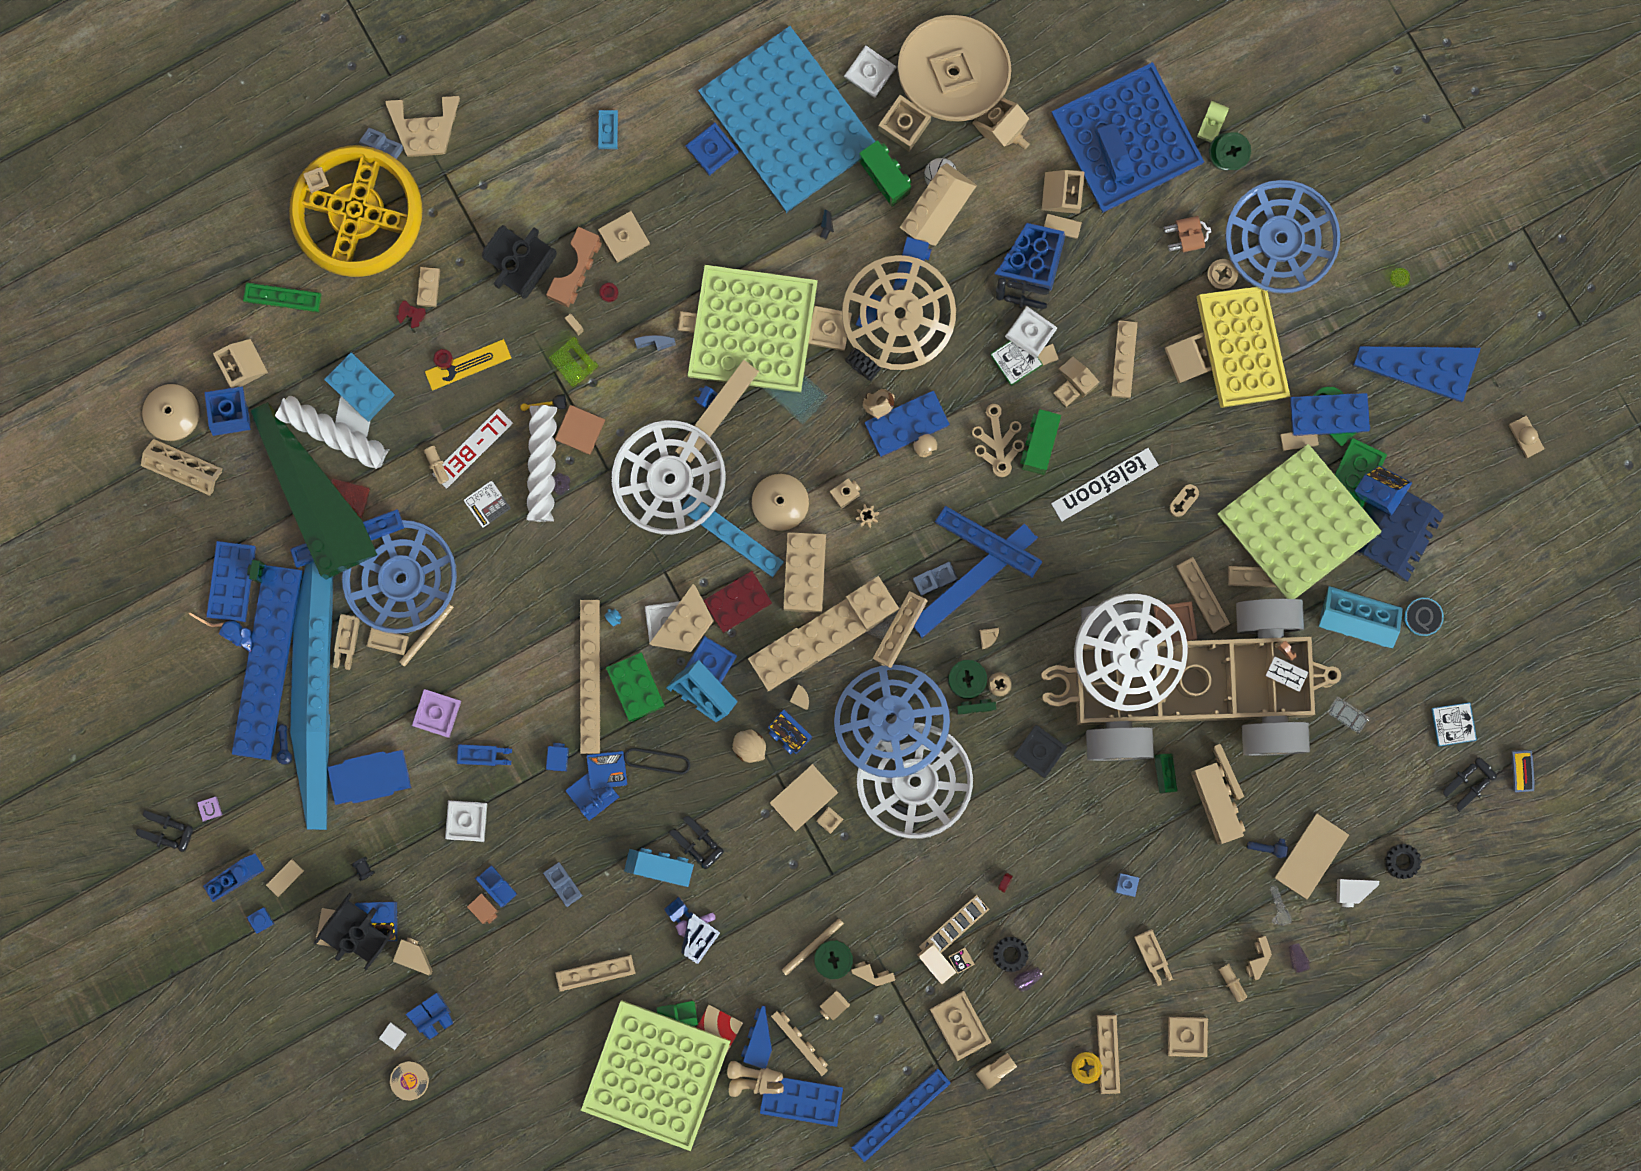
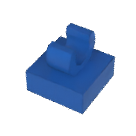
M705 386L704 388H699V391L702 393L699 398L694 397V400L707 410L718 393L712 388Z
M679 897L664 909L673 922H681L679 917L683 914L689 917V909Z

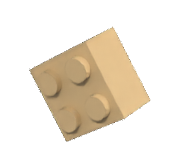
M899 95L879 124L878 131L910 152L931 122V116Z

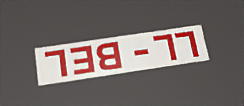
M499 409L444 462L443 466L449 477V480L442 484L446 489L513 424Z

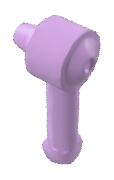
M710 913L700 918L708 923L715 920L716 917L714 913ZM683 920L676 926L680 936H685L687 921Z

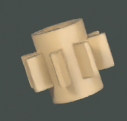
M864 504L862 511L857 509L860 517H857L856 521L861 520V527L866 524L871 528L872 522L878 523L874 517L878 516L879 512L874 513V506L867 508ZM870 512L872 519L865 521L862 514Z

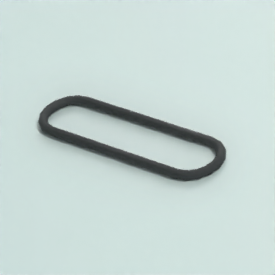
M630 748L624 754L625 763L631 767L683 775L690 769L689 759L681 755L639 748ZM630 751H640L681 758L687 762V769L683 772L631 764L627 760V755Z

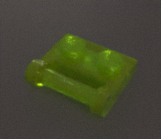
M575 336L549 357L550 361L573 388L599 367L597 362H593L579 345V340ZM571 348L588 366L585 370L580 367L568 352Z

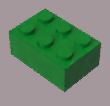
M877 140L859 153V163L890 206L893 207L910 195V184L912 182L907 174L903 175L899 170L901 167L897 160L890 158L886 145L884 143L880 144Z
M1039 409L1037 414H1033L1030 424L1033 431L1027 435L1025 445L1028 446V449L1023 451L1020 464H1023L1022 470L1045 475L1061 419L1060 414Z
M642 652L606 667L630 722L665 707Z

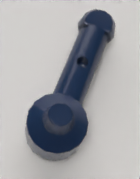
M281 724L278 727L280 751L277 754V761L287 765L292 761V754L288 751L287 726Z
M1279 838L1278 843L1274 844V846L1250 841L1247 843V849L1272 853L1277 858L1287 857L1288 847L1285 844V839Z

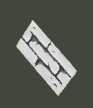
M1274 657L1266 676L1300 692L1308 672Z

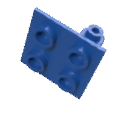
M589 772L565 790L589 821L619 798L611 786L591 789Z

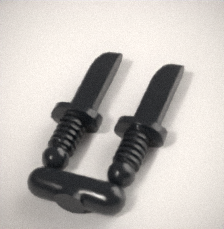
M1004 278L998 280L996 288L997 300L1001 301L1004 299L1006 302L1016 303L1020 305L1019 308H1023V305L1038 309L1047 308V303L1027 299L1025 295H1021V298L1013 295L1004 296L1006 286L1020 289L1022 294H1025V291L1042 295L1049 294L1050 290L1048 288L1027 284V281H1023L1022 284L1021 282H1013L1011 280L1006 282Z
M1480 757L1476 758L1475 764H1470L1462 773L1458 771L1456 773L1458 777L1443 791V795L1447 798L1463 782L1468 783L1469 781L1466 778L1477 769V766L1488 777L1484 778L1475 787L1473 785L1469 787L1471 791L1456 806L1459 812L1476 796L1480 798L1482 796L1480 792L1490 784V780H1495L1497 777L1490 765Z
M146 810L143 811V816L146 819L164 825L163 829L172 827L180 831L184 830L179 846L177 842L164 838L165 834L163 833L159 836L137 828L136 834L139 837L157 843L156 847L159 848L162 844L169 848H178L180 852L186 851L193 832L192 826L188 825L185 827L183 823L170 820V815H167L166 818Z
M685 816L683 820L699 836L697 839L699 841L703 839L711 849L715 850L704 860L703 856L693 848L696 845L694 842L690 844L675 829L670 830L668 833L685 849L683 852L685 855L689 852L698 863H702L703 869H708L723 855L724 850L721 847L717 848V843L707 835L708 829L704 831L693 818Z

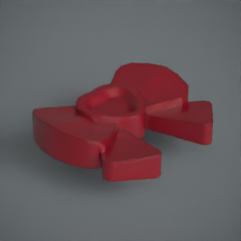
M405 300L399 306L397 319L399 323H402L408 315V317L412 318L411 328H416L420 326L419 322L424 320L426 310L410 306Z

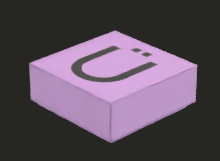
M217 797L197 803L203 821L222 816Z

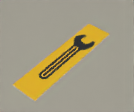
M503 339L454 359L453 364L447 369L434 367L425 371V374L433 391L511 359V355Z

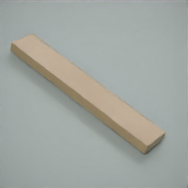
M743 360L695 424V427L711 437L760 371ZM689 432V434L683 440L684 442L688 441L692 432ZM698 437L694 447L700 452L706 441ZM679 446L675 452L681 455L684 448ZM691 452L687 461L692 463L696 456Z

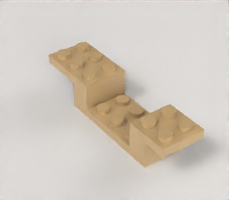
M878 576L846 596V599L801 628H795L749 657L748 660L767 690L771 691L797 673L804 672L880 624L884 618L899 610V607Z

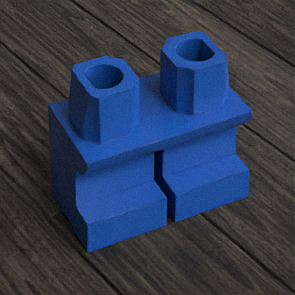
M439 992L406 1014L417 1027L419 1033L423 1032L429 1040L439 1034L433 1024L439 1021L444 1029L453 1024L452 1018L449 1015L451 1011Z

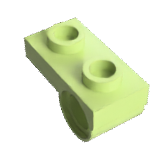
M1211 101L1197 137L1212 142L1220 132L1229 107Z

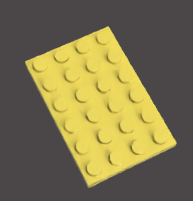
M1258 287L1196 296L1220 408L1290 397L1268 292Z

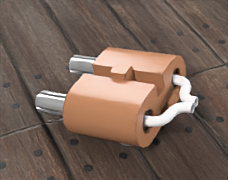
M1199 216L1176 220L1175 225L1164 227L1165 233L1177 231L1179 236V243L1168 245V250L1181 249L1183 253L1205 248V242L1208 240L1211 228L1200 221ZM1201 224L1206 230H1208L1205 234V239L1201 231Z

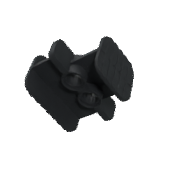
M502 225L487 243V246L483 249L482 258L502 271L494 282L496 288L500 289L504 284L525 299L550 267V264L556 258L557 252L553 247L551 248L537 238L539 234L538 229L534 227L525 240L507 229L506 226ZM524 246L527 248L526 253L518 254V248ZM509 262L516 263V267L513 270L506 269V265Z
M349 893L325 923L313 944L316 945L321 939L335 948L338 953L334 959L337 961L342 958L345 952H354L367 961L364 967L367 970L381 953L393 931L390 930L387 935H384L372 926L371 919L377 909L373 907L367 914L349 901L352 893Z

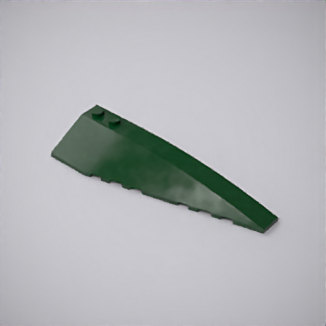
M267 402L250 410L320 576L327 580L377 556L378 554L362 519L356 514L285 423L275 416L276 412Z

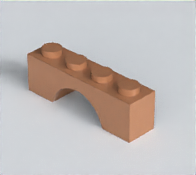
M581 227L577 228L570 243L578 255V263L575 270L566 277L554 278L546 294L548 299L568 308L570 303L574 304L578 295L576 293L578 286L582 287L586 278L584 276L586 269L590 270L594 261L592 259L594 252L598 253L602 244L598 235Z

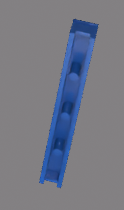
M1023 524L1006 540L1025 550L1038 537ZM990 554L928 606L920 614L913 629L922 639L1008 564Z

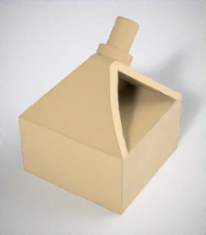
M1003 97L991 111L972 122L985 138L1004 147L1015 143L1027 149L1030 145L1023 139L1021 134L1029 117L1017 103Z

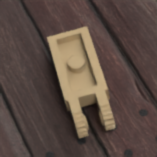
M340 615L334 648V668H338L340 665L341 653L347 654L345 669L350 670L352 655L355 652L360 619L357 616Z
M1150 929L1135 936L1134 939L1157 986L1162 985L1161 978L1156 971L1160 968H1163L1168 981L1173 980L1167 966L1168 963L1153 930Z

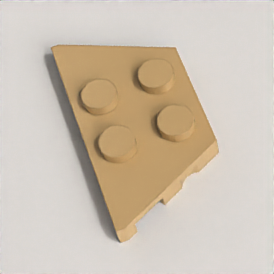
M694 584L649 643L650 645L692 652L714 622Z

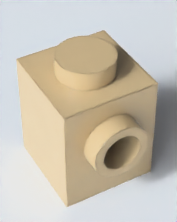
M848 478L831 490L830 495L840 509H842L860 496L858 491L861 489L854 480L851 482ZM844 491L850 492L848 495L843 494Z

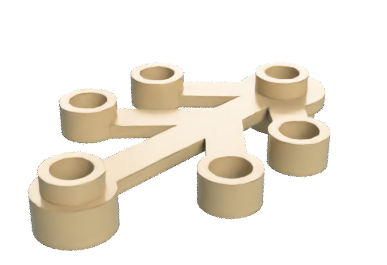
M990 404L986 409V415L991 419L994 440L985 434L979 426L973 428L972 436L980 439L995 450L997 459L987 453L983 445H978L975 448V455L982 457L990 463L996 476L1006 477L1012 469L1011 461L1018 452L1023 450L1024 443L1021 440L1014 441L1012 450L1005 458L1003 450L1013 436L1020 432L1021 424L1018 421L1012 422L1010 429L1002 438L999 424L1001 408L997 404ZM996 408L998 412L997 414H992L990 410ZM1017 424L1019 429L1013 430L1012 425ZM976 429H979L981 431V435L976 436L974 434V431ZM1020 443L1022 448L1016 449L1015 444ZM982 448L984 453L978 454L977 449ZM1000 464L1005 465L1006 469L1004 471L999 470L998 466Z

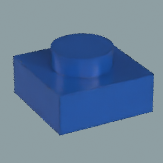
M265 907L247 917L256 934L274 925Z

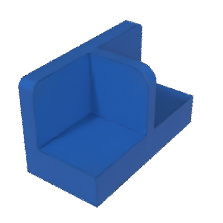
M492 865L475 878L500 907H504L517 895L514 889Z

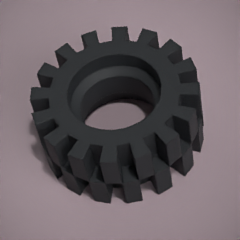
M854 348L845 358V361L867 380L872 381L881 370L873 360L857 348Z
M1398 844L1391 847L1386 853L1387 856L1384 859L1386 863L1384 864L1387 867L1388 873H1391L1393 877L1398 879L1411 878L1421 868V855L1411 845ZM1400 854H1406L1410 858V865L1406 869H1400L1396 864V858Z
M1005 937L995 945L993 959L1002 970L1016 972L1026 965L1029 952L1022 940L1015 937ZM1007 947H1014L1018 951V958L1014 962H1008L1003 957V952Z

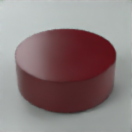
M605 283L600 287L599 294L603 301L610 303L618 298L619 291L613 283Z
M440 349L434 354L433 360L438 368L447 369L453 364V356L450 351Z
M1006 873L999 884L998 890L1005 893L1013 879V875Z

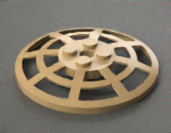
M895 255L875 260L856 274L844 296L842 320L847 338L853 348L859 349L879 367L891 370H906L927 363L943 350L953 333L956 321V305L949 284L936 268L918 258ZM894 261L912 263L909 274L892 273L886 275L881 265ZM922 266L932 272L944 287L934 292L924 280L917 277L919 267ZM874 269L879 279L868 288L864 296L853 293L860 279L870 270ZM907 279L905 289L893 290L889 280ZM916 282L921 285L929 295L918 299L911 293L914 283ZM882 284L887 294L880 302L870 299L873 291ZM946 294L948 295L951 308L949 326L939 323L940 309L937 299ZM850 300L861 303L860 319L862 327L855 331L851 330L849 324L848 310ZM930 302L933 303L934 307L933 320L923 317L922 306ZM867 306L877 309L878 320L870 324L867 323L866 319ZM902 307L905 310V316L899 319L895 316V310ZM920 324L930 327L926 336L918 342L914 331ZM882 327L889 333L886 343L884 344L878 340L871 331ZM936 330L946 333L940 345L925 357L921 346L930 340ZM866 334L875 345L883 349L880 359L878 360L865 352L856 341V338ZM907 335L910 346L893 347L896 336ZM914 350L918 360L908 364L886 363L890 352L906 353Z

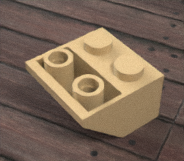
M1072 170L1045 172L1041 210L1079 214L1082 203L1084 172Z
M1204 332L1165 347L1178 384L1212 371Z
M251 339L230 344L213 353L231 388L244 386L268 373Z

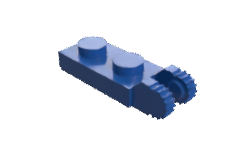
M458 745L457 764L511 765V761L505 759L496 760L497 753L510 754L512 749L497 748V746Z

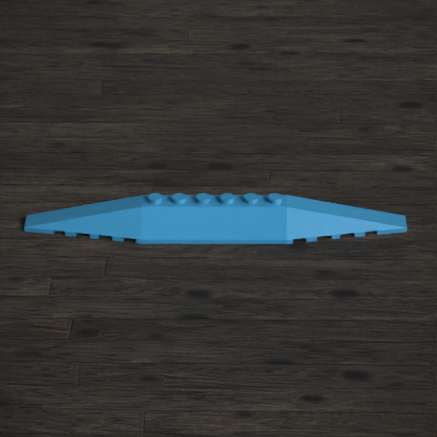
M313 561L305 565L293 626L290 734L307 829L327 830L330 727L329 680L333 577L327 580L321 577Z

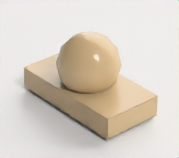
M1527 415L1509 424L1526 459L1544 450L1538 433L1531 425Z

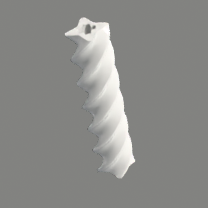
M288 396L286 399L283 398L275 414L280 421L291 423L297 430L308 432L314 439L325 441L331 448L342 450L345 455L358 459L367 467L375 469L381 467L389 449H384L379 441H368L362 432H351L345 423H334L328 414H317L312 406L300 405L298 399L293 396Z
M547 405L530 406L532 418L529 423L531 437L528 444L531 454L528 460L530 475L527 481L530 492L527 497L529 513L526 520L554 521L550 512L555 503L551 495L555 487V480L551 474L556 466L555 460L552 457L556 449V442L552 436L557 429L556 422L553 419L557 412V407Z

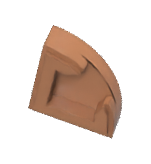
M1284 641L1277 647L1290 661L1296 657V653L1291 650V646L1287 641Z

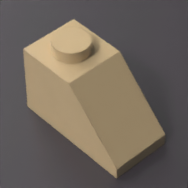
M1074 357L1058 369L1083 398L1099 384L1098 379L1090 370Z
M407 937V940L401 939L393 962L431 975L433 971L423 947L418 945L417 940Z
M836 990L820 1005L822 1008L820 1013L827 1020L829 1018L835 1020L850 1006V1003Z

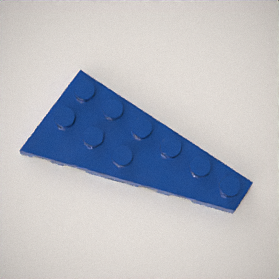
M1360 346L1353 366L1463 402L1481 348Z

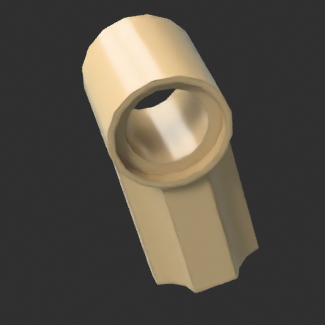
M1006 1053L991 1065L988 1064L983 1067L976 1075L988 1090L1017 1066L1009 1054Z

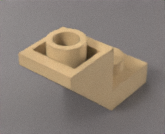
M1266 936L1256 938L1257 943H1255L1256 951L1262 957L1247 961V974L1253 980L1260 979L1272 955Z
M865 961L854 964L855 968L851 969L852 974L875 986L895 981L894 974L889 973L888 970L877 973L878 977L874 978L870 964L866 965Z

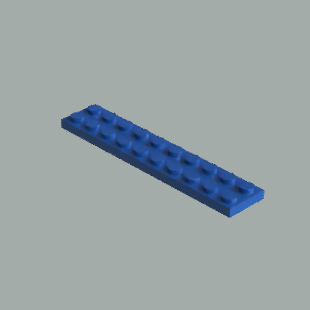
M265 565V568H263V580L260 585L252 632L253 645L247 661L232 755L271 760L303 573L301 570Z

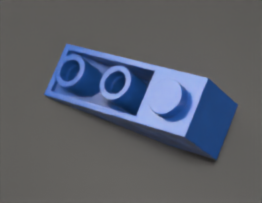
M255 853L241 859L203 885L212 902H215L253 879L265 869Z
M762 1005L761 1009L757 1008L754 1019L757 1022L755 1028H750L747 1038L751 1040L749 1046H744L741 1056L745 1057L743 1062L766 1069L772 1046L766 1008Z

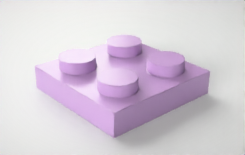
M424 689L412 726L449 738L461 701Z

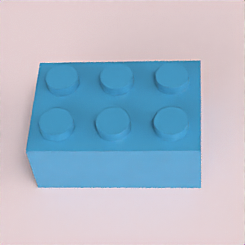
M352 353L324 379L368 422L395 396Z

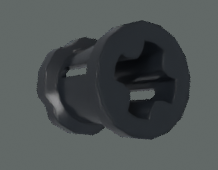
M366 856L351 864L352 867H355L360 877V882L375 874V871H372L368 865Z

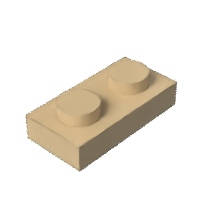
M420 267L417 306L437 307L440 269Z

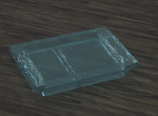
M806 375L803 378L801 393L762 388L802 425L828 398Z

